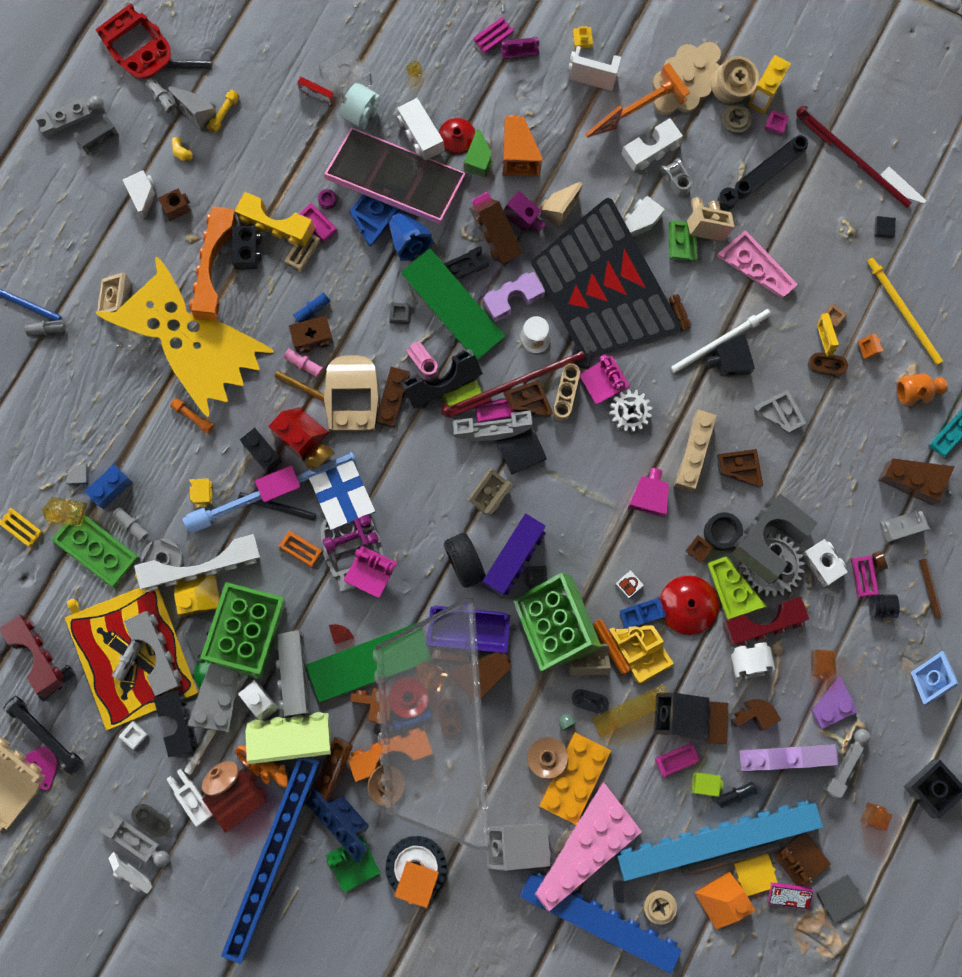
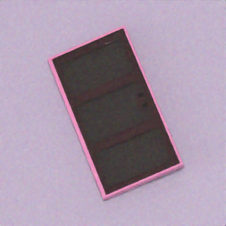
M351 127L327 168L324 179L441 225L466 173L430 158L424 160L422 155Z

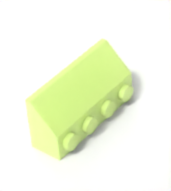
M316 712L306 716L275 717L271 720H253L247 723L245 732L247 764L331 754L332 734L329 713Z

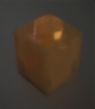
M812 650L811 675H817V679H829V676L836 675V651Z

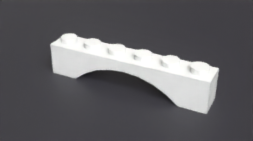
M254 534L234 539L219 556L200 565L174 567L153 560L134 565L140 589L150 592L157 590L158 585L173 586L178 584L177 580L184 578L187 582L198 579L197 575L205 573V576L217 574L218 569L225 568V571L236 569L237 564L244 563L245 566L257 563L256 559H259L260 556Z

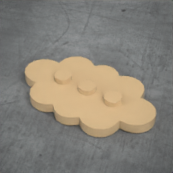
M705 42L698 48L685 44L679 47L676 57L668 58L665 61L664 65L670 63L690 91V94L686 96L687 101L683 104L678 102L672 92L654 101V108L659 114L671 115L677 109L684 113L693 112L697 108L699 100L709 97L712 91L710 83L712 74L719 67L717 63L721 57V50L717 44ZM661 71L653 78L652 86L654 90H657L665 83L660 76Z

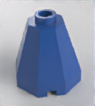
M396 213L392 216L389 225L396 254L400 261H413L417 259L415 257L416 254L420 253L422 255L432 246L434 241L428 228L406 213Z

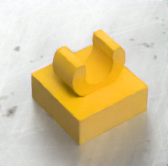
M581 26L573 29L574 49L577 46H580L581 49L593 48L591 27Z

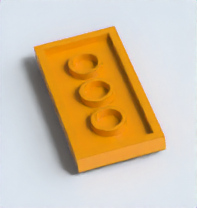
M574 732L566 748L568 753L567 766L559 776L552 778L539 807L577 825L611 750Z

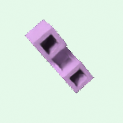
M534 272L530 274L524 273L518 278L519 280L513 283L511 281L502 285L501 289L497 291L492 290L485 294L483 305L494 323L511 315V307L508 304V300L511 297H521L527 306L544 297L545 290Z

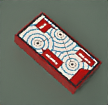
M303 77L299 78L297 81L299 91L333 106L335 98L332 91Z

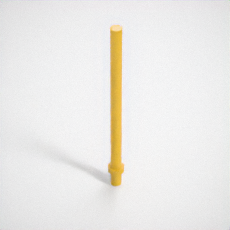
M874 257L870 258L867 263L873 270L872 274H876L936 365L942 363L943 359L882 271L883 267L878 265Z

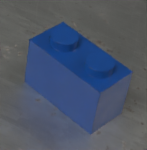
M113 464L85 493L104 510L132 481Z

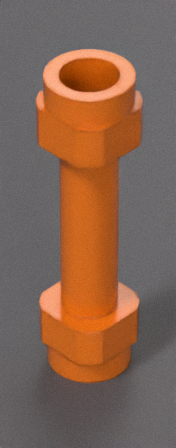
M175 398L171 402L170 407L177 413L181 412L191 419L206 434H209L214 428L213 423L208 419H202L191 411L182 400Z

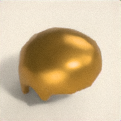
M315 445L307 452L305 465L309 470L314 471L313 468H318L335 452L327 445Z

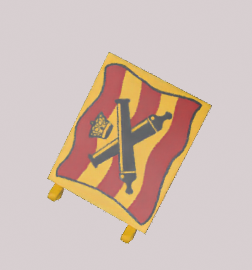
M158 586L157 590L146 592L145 589L141 590L139 587L80 611V606L76 599L67 601L72 615L64 618L106 731L156 711L153 697L157 696L154 695L147 678L155 667L156 655L153 648L147 642L137 641L143 644V647L134 660L136 663L130 667L124 681L112 676L121 660L119 659L120 656L124 655L131 642V637L124 621L145 611L151 612V615L155 614L159 623L156 627L159 633L162 632L166 639L164 646L167 652L170 651L174 658L172 663L174 670H178L182 677V681H180L181 687L165 694L180 690L182 694L186 695V698L198 694Z

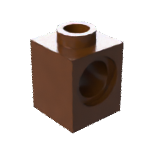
M179 188L158 198L169 221L190 212L188 207L190 201L186 193L181 194ZM176 201H179V202H180L179 205H177V206H172V204H173L174 202H176Z

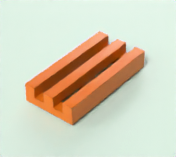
M290 530L279 545L280 549L311 568L314 567L319 556L323 553L321 549ZM290 536L296 539L297 541L301 542L302 544L306 545L307 547L311 548L317 553L313 555L312 553L303 549L299 545L290 541ZM285 544H289L312 558L311 562L285 547Z

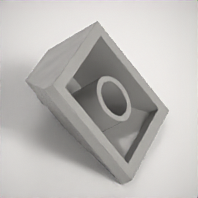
M172 86L168 88L176 107L200 131L208 125L211 118L216 116V106L210 99L206 100L202 95Z

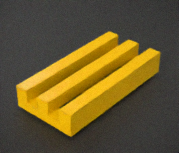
M829 313L821 315L817 328L826 355L834 356L839 343Z
M10 508L9 512L3 516L2 521L0 520V525L31 548L43 531L13 508ZM12 515H15L37 533L35 535L30 533L11 518ZM8 521L29 536L31 540L25 539L6 523Z

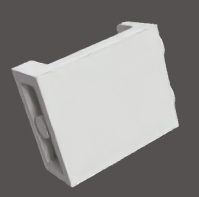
M577 46L576 52L572 51L569 60L568 72H571L570 80L613 91L621 57L614 55L612 64L609 65L580 57L581 47Z

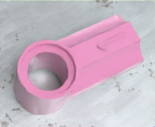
M420 341L410 345L406 352L421 371L423 377L427 380L436 379L439 374L437 362L432 359ZM428 366L434 367L432 372L425 371Z

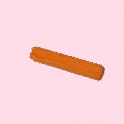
M600 619L594 622L593 627L603 644L609 645V655L619 673L623 675L629 672L630 667L603 620Z

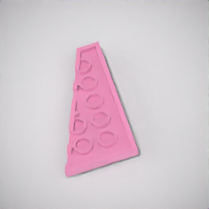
M604 782L599 786L597 793L590 801L588 808L583 816H581L566 841L564 848L558 854L553 866L535 893L547 911L554 908L642 832Z

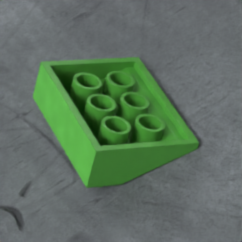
M562 572L513 599L541 672L585 657L602 648L572 576Z
M225 582L200 659L239 674L262 680L286 605L284 597Z

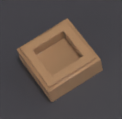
M834 303L823 313H829L834 330L847 316Z

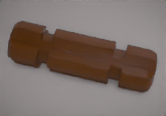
M679 294L670 296L669 301L673 305V311L681 324V330L686 331L690 329L692 324L687 319L688 315L683 303H680L681 298Z

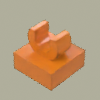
M871 334L858 341L863 359H869L883 352L884 349L880 344L881 339L878 338L877 334Z

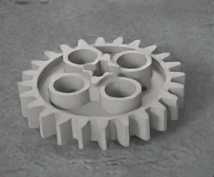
M768 533L767 538L764 536L765 543L769 548L775 547L778 549V556L788 563L789 573L782 571L772 584H768L745 564L739 565V568L745 569L741 574L747 576L746 581L752 583L750 585L752 588H757V594L763 591L764 597H766L770 592L772 598H774L777 592L780 596H783L784 590L787 593L791 592L790 586L793 588L797 587L795 581L802 580L798 574L804 573V570L799 567L805 563L799 561L803 554L797 555L796 552L800 548L796 547L793 549L794 541L787 543V536L781 540L779 533L774 538L772 533Z

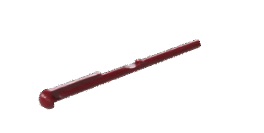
M800 106L797 109V118L829 146L831 143L834 144L847 157L859 164L857 166L859 169L865 171L906 208L912 204L910 200L807 112V106Z
M581 351L449 407L445 404L442 407V414L447 418H452L492 401L491 397L510 390L518 384L523 383L525 385L531 380L585 358V355Z

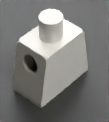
M256 679L238 693L252 713L262 721H265L279 709Z

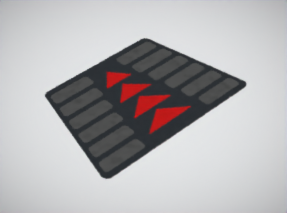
M605 198L531 262L579 352L583 351L585 358L588 357V351L591 350V356L674 333L681 329L677 316L616 205L610 198Z

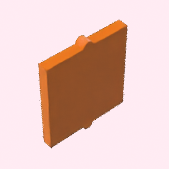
M406 861L394 897L408 901L410 905L414 903L427 908L439 872L426 868L424 864L418 865Z

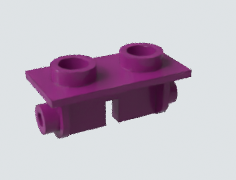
M539 38L501 41L503 59L540 55Z

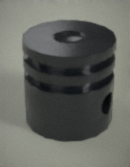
M896 594L871 595L869 599L871 618H898L900 612L898 596Z

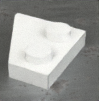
M113 852L109 857L114 871L113 875L121 881L125 879L130 882V886L137 892L142 890L147 894L152 888L150 880L129 863L126 865L120 861L119 855Z

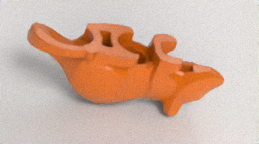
M241 745L235 749V755L240 762L257 777L261 774L262 781L266 785L270 783V779H273L282 788L288 786V777L284 764L279 766L276 761L247 764V759L243 756V753L247 756L246 746Z

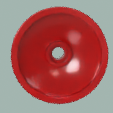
M690 575L677 577L664 587L660 595L666 614L662 619L669 628L683 635L702 633L714 623L718 615L719 602L716 592L708 582L699 577ZM689 600L694 602V607L688 606Z

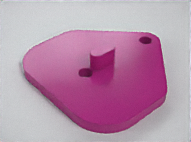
M43 746L26 754L25 760L30 764L37 762V765L42 769L41 773L45 775L40 789L48 790L52 785L58 761L55 754L48 747Z

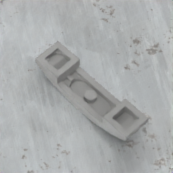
M531 410L511 413L512 418L480 423H473L472 418L453 420L454 437L470 441H492L518 435L533 427Z

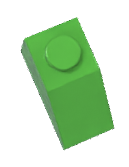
M477 129L464 160V170L485 177L487 171H491L494 161H491L492 153L481 130Z

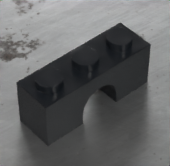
M180 690L153 697L158 717L172 716L177 722L176 732L164 737L168 758L196 750L195 733L192 734L190 727L187 726L191 715L186 713V695L182 694Z

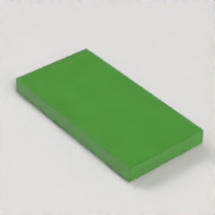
M78 509L52 539L54 543L113 589L116 588L140 558Z

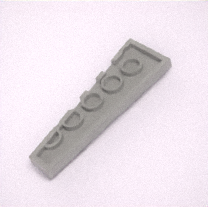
M209 663L187 726L229 732L239 673Z

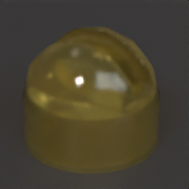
M416 60L407 65L406 71L411 77H418V74L422 73V67Z

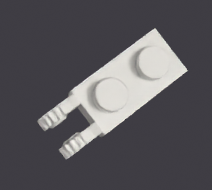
M180 769L177 772L185 783L183 787L179 788L172 776L168 777L167 781L194 825L199 827L215 814L193 781H190L184 770Z

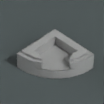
M83 463L74 467L68 474L66 484H88V464Z

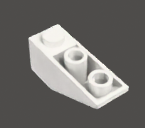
M646 196L643 201L640 199L635 204L633 213H628L623 220L631 235L635 237L650 231L663 216L665 209Z

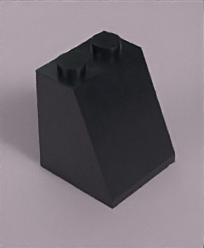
M656 693L654 734L707 739L710 730L708 716L711 711L710 698L681 693Z

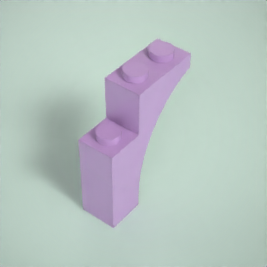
M836 744L739 750L741 771L838 765Z

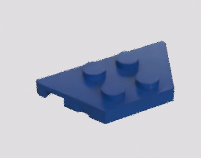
M373 183L370 187L379 192L382 189L388 190L393 193L392 197L402 200L407 189L395 188L394 185L384 186L379 183ZM362 194L350 210V215L368 246L372 247L389 225L392 216L398 213L400 209Z

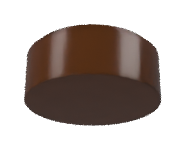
M881 551L873 553L872 559L876 568L880 572L888 569L887 562Z

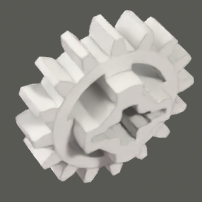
M628 389L626 395L620 392V398L615 396L613 399L616 404H610V407L614 409L609 412V415H614L611 421L618 422L617 428L624 426L623 431L625 432L628 428H630L631 432H634L635 427L641 430L642 424H648L646 418H651L652 416L648 413V411L652 410V407L647 406L650 400L643 399L644 393L639 396L638 390L631 394L630 389ZM632 398L635 400L633 402H627L625 399ZM640 404L643 407V413L640 412ZM618 407H619V409H621V411H622V417H621V418H620L619 413H618ZM633 407V413L629 415L627 413L628 409ZM628 420L637 421L636 423H627Z

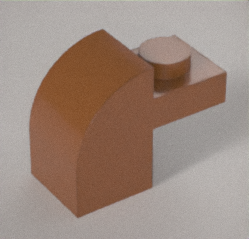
M373 688L372 696H368L369 692L357 690L356 694H351L350 702L370 705L368 721L390 723V701L381 690Z

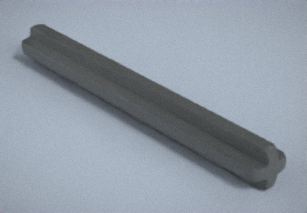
M778 840L723 854L683 865L681 870L683 875L687 876L778 851L781 849Z

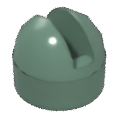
M564 714L559 719V726L562 731H566L577 724L575 719L569 714Z

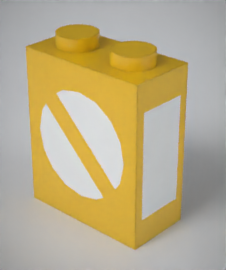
M776 55L773 56L755 88L748 104L749 107L765 114L791 65L790 62Z

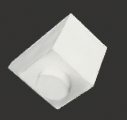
M142 170L123 179V182L141 218L144 219L155 195L152 188L155 184L151 176H146Z

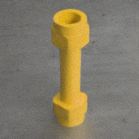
M230 90L226 94V101L216 116L209 120L206 127L213 133L219 131L224 116L232 104L236 105L240 95L236 91Z

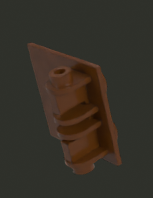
M807 832L801 833L774 855L796 886L808 887L813 883L812 880L831 865Z

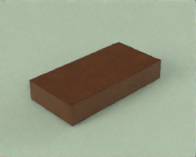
M709 701L711 705V711L708 716L710 730L706 742L727 744L728 703Z

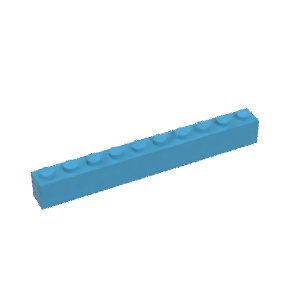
M809 800L797 802V806L792 808L789 805L778 807L777 812L770 813L769 810L757 813L758 817L750 818V815L738 818L739 822L731 824L730 821L721 822L718 824L719 827L711 829V826L700 828L699 833L691 834V831L679 834L680 838L672 840L671 837L659 839L660 843L652 845L651 842L640 844V849L632 850V847L622 849L620 854L616 855L622 880L628 881L823 828L816 803H809Z

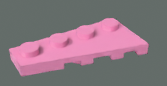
M746 230L717 254L718 258L782 299L798 285Z

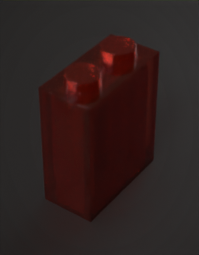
M241 769L234 784L224 793L217 796L206 795L202 798L225 833L231 831L269 802L267 800L268 793L262 786L260 788L255 783L257 778L250 769L248 771Z

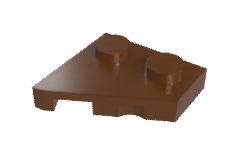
M540 380L507 390L503 393L510 411L522 412L531 410V414L547 417L553 414Z
M757 449L717 455L720 475L756 487L763 486Z

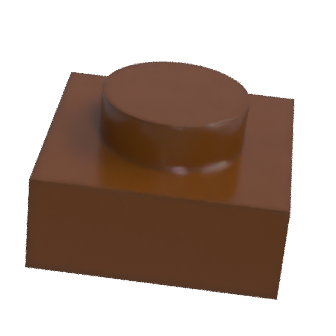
M697 535L685 552L699 563H702L713 549V546Z

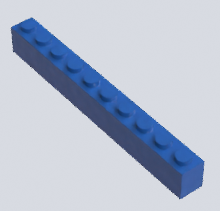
M311 757L298 758L221 957L239 964L245 960L321 761Z

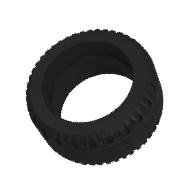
M460 533L447 539L444 542V547L462 587L469 588L482 582L486 574L469 536L466 533Z

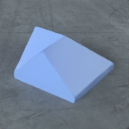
M944 651L911 672L922 701L926 706L959 685Z

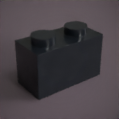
M253 428L240 439L243 446L267 474L282 463L281 458L256 428Z

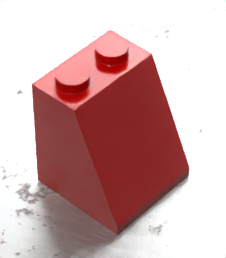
M300 407L281 411L268 426L273 436L303 462L307 452L313 446L320 444L329 433Z

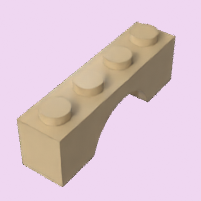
M697 410L694 414L688 443L677 472L674 488L690 493L696 489L717 415L702 410Z

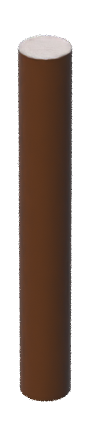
M927 558L921 559L919 563L934 617H942Z

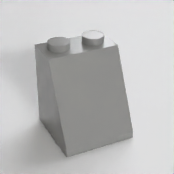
M548 824L485 826L488 869L507 871L550 866L551 851L549 849L550 831Z

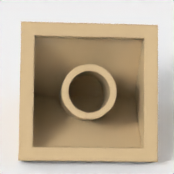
M122 272L102 279L97 311L116 312L130 299L132 282L125 273Z

